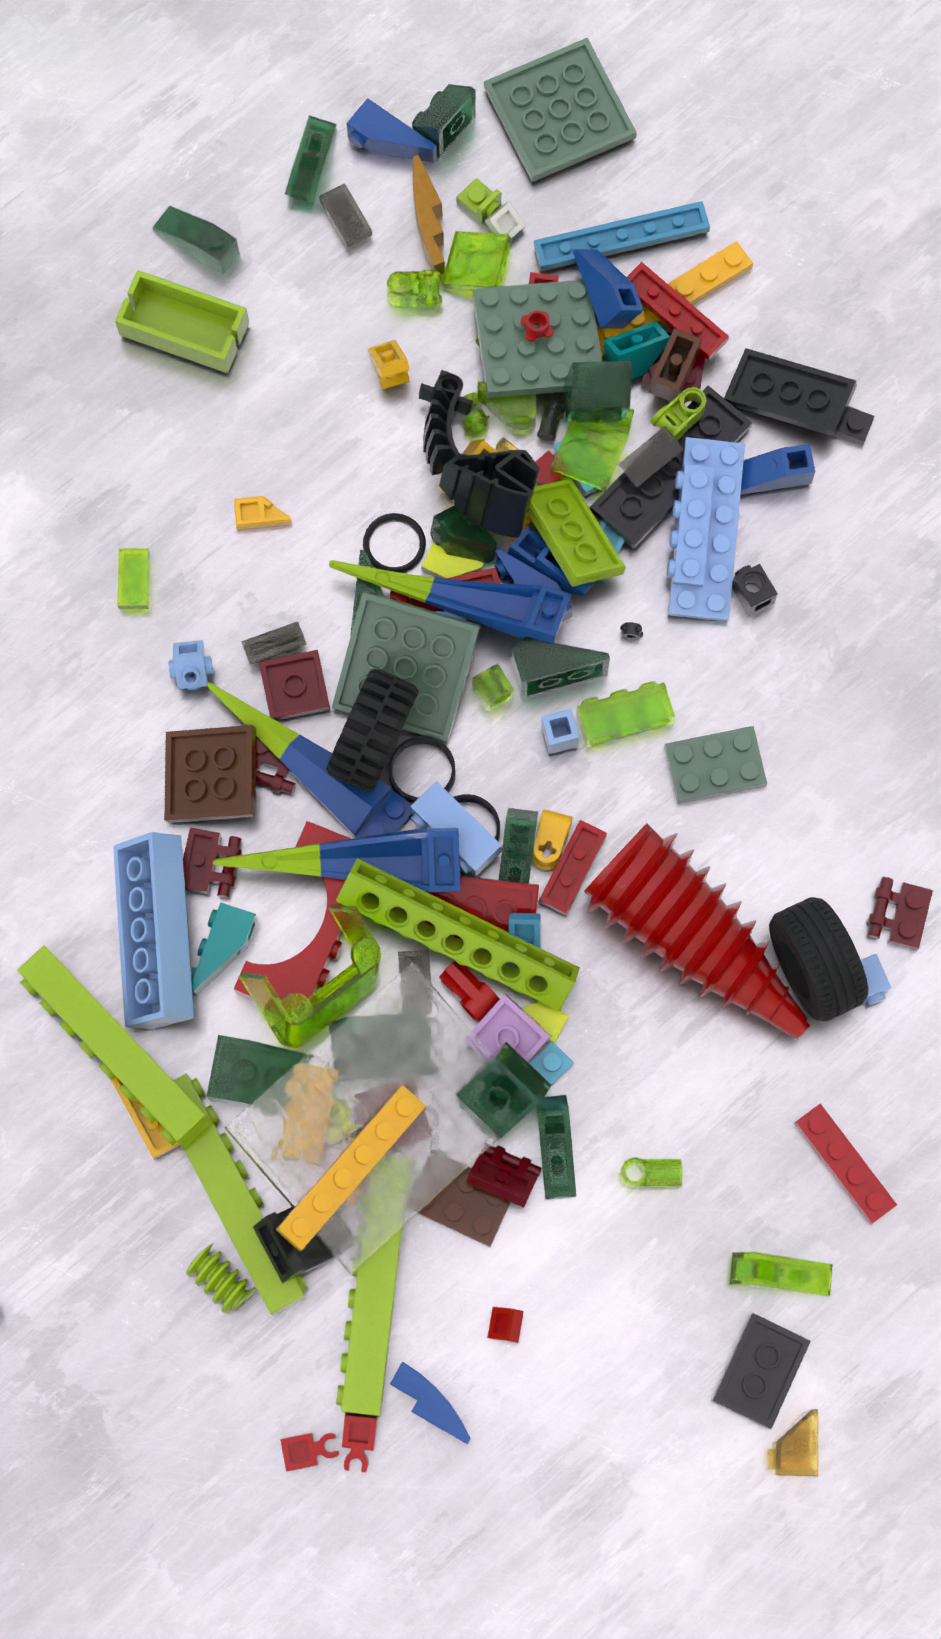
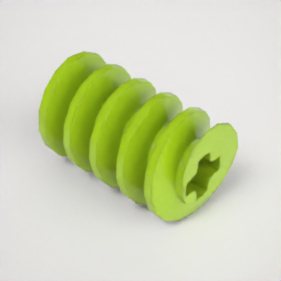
M212 1243L194 1258L186 1274L189 1277L198 1274L195 1280L197 1286L207 1283L204 1288L206 1295L216 1292L212 1300L214 1304L225 1301L221 1308V1311L225 1314L232 1310L236 1311L257 1289L254 1287L247 1291L244 1290L248 1280L246 1278L238 1282L235 1280L239 1273L238 1269L227 1272L231 1262L227 1260L219 1263L218 1260L222 1252L218 1251L210 1254L209 1252L213 1246Z

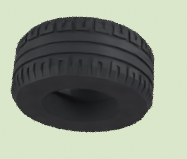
M809 897L775 913L769 923L771 941L786 979L808 1014L815 1020L829 1021L863 1005L869 991L864 967L851 937L832 907L821 898Z

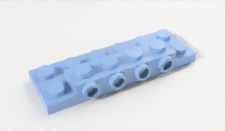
M691 437L684 439L682 470L677 471L675 478V489H680L679 500H674L672 518H677L676 530H671L669 546L674 548L673 559L668 560L667 577H671L668 615L725 622L729 620L745 450L744 443Z

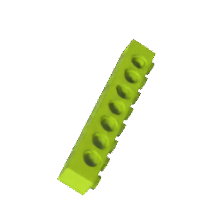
M358 858L336 899V902L342 904L346 909L357 911L371 918L373 922L385 925L399 932L405 938L414 939L426 945L430 950L440 952L454 959L458 964L469 966L481 972L485 977L497 980L509 986L515 992L524 993L538 1000L542 1005L552 1007L560 1011L574 986L580 967L531 943H527L517 936L509 935V932ZM368 893H372L376 895L378 898H374L370 896ZM396 907L403 908L406 912L400 911ZM424 921H429V922H431L433 925H429V924L425 923ZM453 935H458L462 939H457ZM480 948L488 950L489 953L483 952ZM508 962L515 963L517 966H512ZM536 976H541L545 980L538 979Z

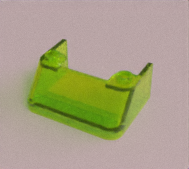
M332 905L328 908L352 947L351 960L353 964L309 998L300 993H291L280 1000L266 976L243 973L239 976L277 1040L283 1046L298 1048L304 1045L376 987L379 978L381 949L356 906Z

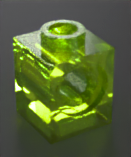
M498 663L472 678V689L487 713L513 699V687Z

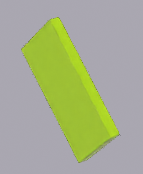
M572 479L540 485L534 488L528 514L572 587L624 574L626 569L624 563Z

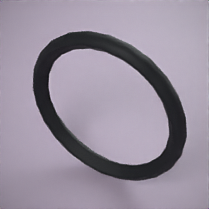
M390 513L378 517L369 525L363 537L364 553L368 561L377 569L399 573L405 572L413 568L420 561L425 551L426 540L421 526L411 517L399 513ZM397 519L405 521L412 525L419 536L420 544L416 556L403 566L388 567L382 565L370 552L369 538L376 526L386 520Z

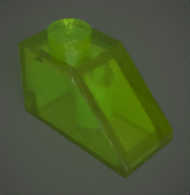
M478 382V397L481 398L482 403L506 427H512L515 430H527L530 427L536 426V394L487 398L485 382Z

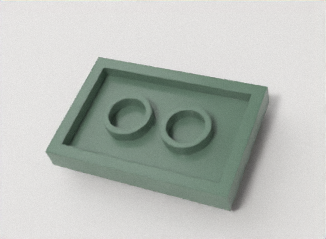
M754 726L665 743L664 745L677 804L765 787L767 785Z

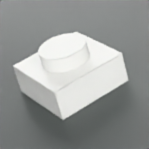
M510 202L504 203L485 220V223L500 244L507 243L526 226Z

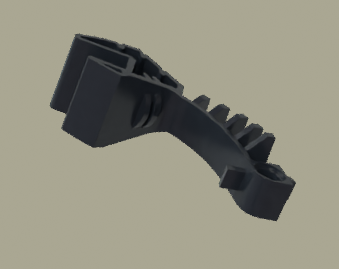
M441 370L434 387L421 383L419 390V399L430 402L425 417L423 452L426 453L427 464H430V472L432 476L442 473L439 487L450 500H454V505L462 515L467 516L466 519L479 527L484 526V529L493 533L518 538L522 531L526 513H528L540 468L526 450H509L478 455L460 454L452 437L451 422L456 411L468 415L471 412L473 400L461 397L464 383L459 376Z

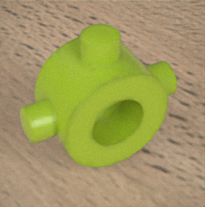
M476 392L464 396V398L473 400L471 411L480 407L481 402H483V398L478 397Z

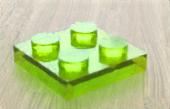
M455 231L441 283L444 288L473 291L476 288L500 287L512 242L509 234Z
M573 415L553 460L551 470L606 491L629 436Z

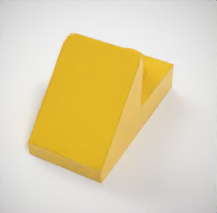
M396 340L368 348L382 389L409 381L407 371L410 370L408 360Z

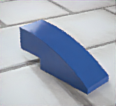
M528 526L525 527L520 536L514 540L508 549L507 554L557 582L561 589L584 596L594 584V582L572 587L544 539Z
M402 1361L390 1385L417 1400L411 1412L468 1445L471 1438L449 1401L421 1373Z

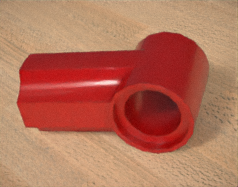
M456 961L452 962L439 976L442 983L460 1000V1005L477 1023L500 1000L486 983L480 982L465 966L458 964Z

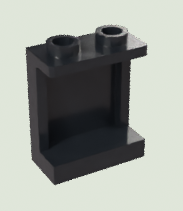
M296 1205L278 1214L273 1212L253 1226L282 1283L341 1256L354 1246L351 1231L343 1223L337 1210L302 1251L296 1249L276 1230Z

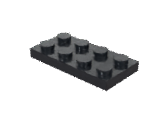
M745 348L724 399L734 407L835 437L857 387L856 380Z

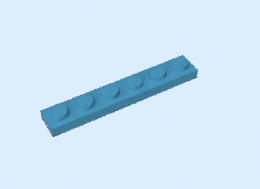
M703 201L534 240V248L540 270L545 271L577 263L573 254L574 249H597L604 256H609L707 233L710 231V224Z

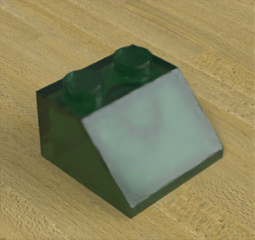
M448 84L443 91H438L433 96L430 106L424 112L420 111L415 116L412 128L437 145V157L441 158L476 118V90L471 86Z
M632 361L573 362L563 387L566 421H575L583 424L592 420H605L612 423L625 419L630 408Z
M505 1042L481 1065L456 1093V1096L492 1131L502 1138L542 1102L551 1084L510 1044Z

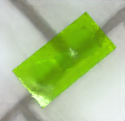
M149 548L119 549L118 609H149Z

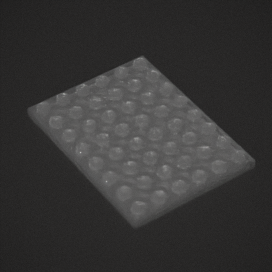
M413 962L224 1127L294 1209L400 1086L404 1085L426 1105L411 1125L316 1233L317 1237L349 1274L362 1265L535 1106L533 1101Z

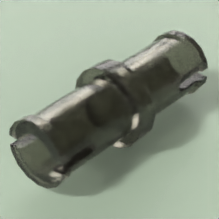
M566 392L548 393L546 403L542 404L541 408L543 416L539 431L537 432L538 438L545 441L555 440L559 420L564 416L565 412L563 405Z

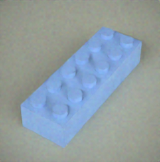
M150 832L113 846L126 1028L157 1029L194 1018L181 835Z

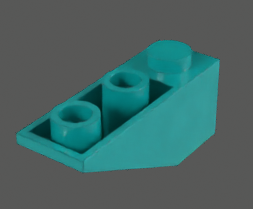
M221 902L218 910H212L208 921V927H211L207 939L203 938L198 948L197 955L201 956L197 968L192 967L191 969L192 995L197 996L248 948L258 921L255 913Z

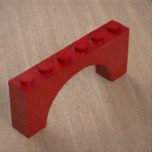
M306 821L296 847L351 838ZM322 877L327 892L326 912L323 923L310 944L300 953L283 962L256 964L245 961L234 987L237 995L303 1022L307 1015L312 1016L319 1001V999L315 998L319 986L322 988L326 986L331 973L330 970H327L331 958L336 960L343 945L339 941L343 930L349 931L355 914L351 913L352 911L336 902L346 881L344 879Z

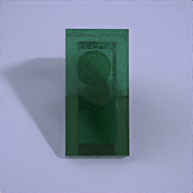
M455 505L433 517L430 531L431 538L437 546H441L447 555L490 563L494 560L498 543L484 529V526L479 527L466 519L467 516L462 515Z

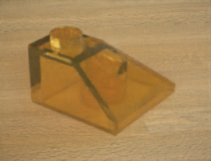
M818 1409L804 1411L773 1442V1449H767V1469H772V1475L818 1477Z

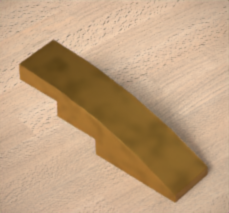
M419 155L413 156V198L416 221L424 253L436 278L445 274V260L438 248L444 245V232L437 218L443 216L442 202Z

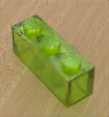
M656 681L644 683L639 686V689L630 692L627 689L614 691L608 698L599 700L598 697H591L581 702V705L577 706L576 710L586 747L673 724L675 718L665 682L657 684Z

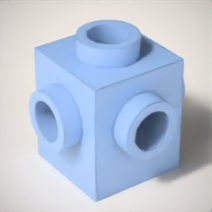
M203 640L173 643V660H169V673L171 679L176 678L178 689L196 690L207 686L208 674H213L211 656L205 655Z

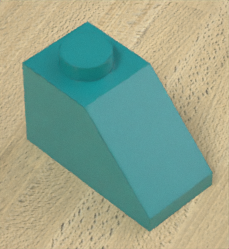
M654 321L605 339V369L618 384L644 375L665 349L670 336Z

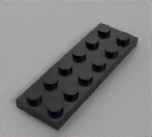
M709 385L703 390L706 396V405L702 418L673 444L668 442L667 435L662 432L590 506L592 513L619 537L621 536L633 549L673 509L674 500H679L680 489H675V478L677 471L682 470L684 439L691 437L737 442L752 426L753 422ZM694 401L687 406L689 409H697L699 407Z

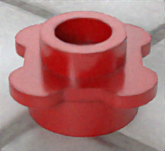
M537 310L521 317L520 323L525 327V338L528 341H535L539 337L550 338L553 335L554 329L549 325V315L546 312Z

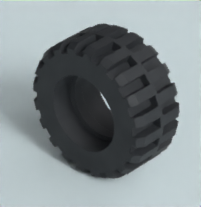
M381 669L370 670L328 762L326 771L330 776L365 792L375 790L418 695L419 690L414 684Z

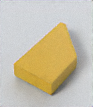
M264 496L234 499L237 530L292 525L291 517L279 510Z

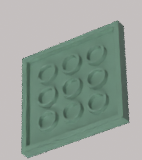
M588 38L484 81V89L532 182L636 138L637 132Z
M583 280L473 289V302L487 398L605 388L606 381L595 312ZM532 311L546 312L549 315V325L554 329L553 335L550 338L539 337L535 341H528L525 338V327L520 323L521 317L528 315Z
M367 591L362 592L332 708L350 713L370 670L381 669L414 684L419 690L402 729L423 736L433 737L447 743L481 625Z

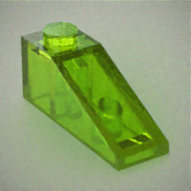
M733 1252L730 1284L757 1289L830 1296L833 1264L759 1252Z

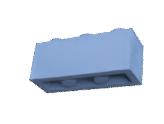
M437 781L410 806L411 814L413 815L411 820L419 829L459 828L460 870L463 873L467 874L470 872L476 877L502 852V845Z

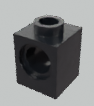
M761 564L754 567L750 565L744 566L735 573L732 589L748 616L775 603L778 593ZM755 583L760 587V591L750 592L746 589L745 585Z

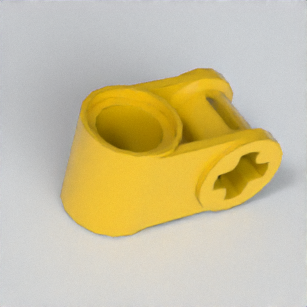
M543 809L533 851V863L537 869L546 872L555 869L561 857L564 844L568 839L573 820L572 816ZM545 850L551 851L548 858L542 857Z

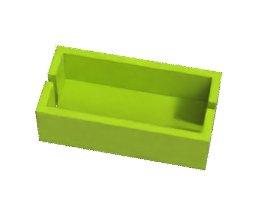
M137 270L127 292L129 299H124L115 319L119 335L228 373L237 353L236 344L240 345L249 324L247 308Z

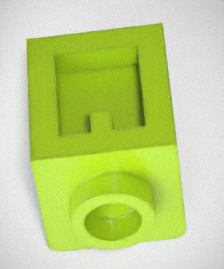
M475 178L456 197V201L482 224L502 206V193L498 189L492 192L479 179Z

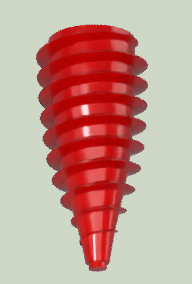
M646 823L583 891L591 898L587 913L599 908L604 909L609 914L604 929L617 923L621 924L626 928L622 944L634 938L642 941L644 947L640 958L655 952L663 958L659 972L672 966L682 971L679 986L694 980L702 984L700 998L710 992H714L724 997L722 1008L730 1003H734L747 1010L746 1016L752 1013L789 1036L794 1035L797 1039L801 1037L810 1027V1024L807 1022L808 1018L788 992L789 987L784 986L776 974L779 964L770 965L764 953L769 941L756 944L753 940L751 933L756 920L741 924L737 918V913L742 901L728 906L725 904L721 897L726 883L711 888L706 882L710 866L695 871L689 864L694 849L679 854L673 848L678 833L662 838Z

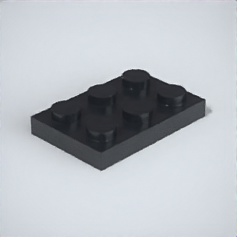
M752 1313L712 1401L768 1429H772L811 1341Z

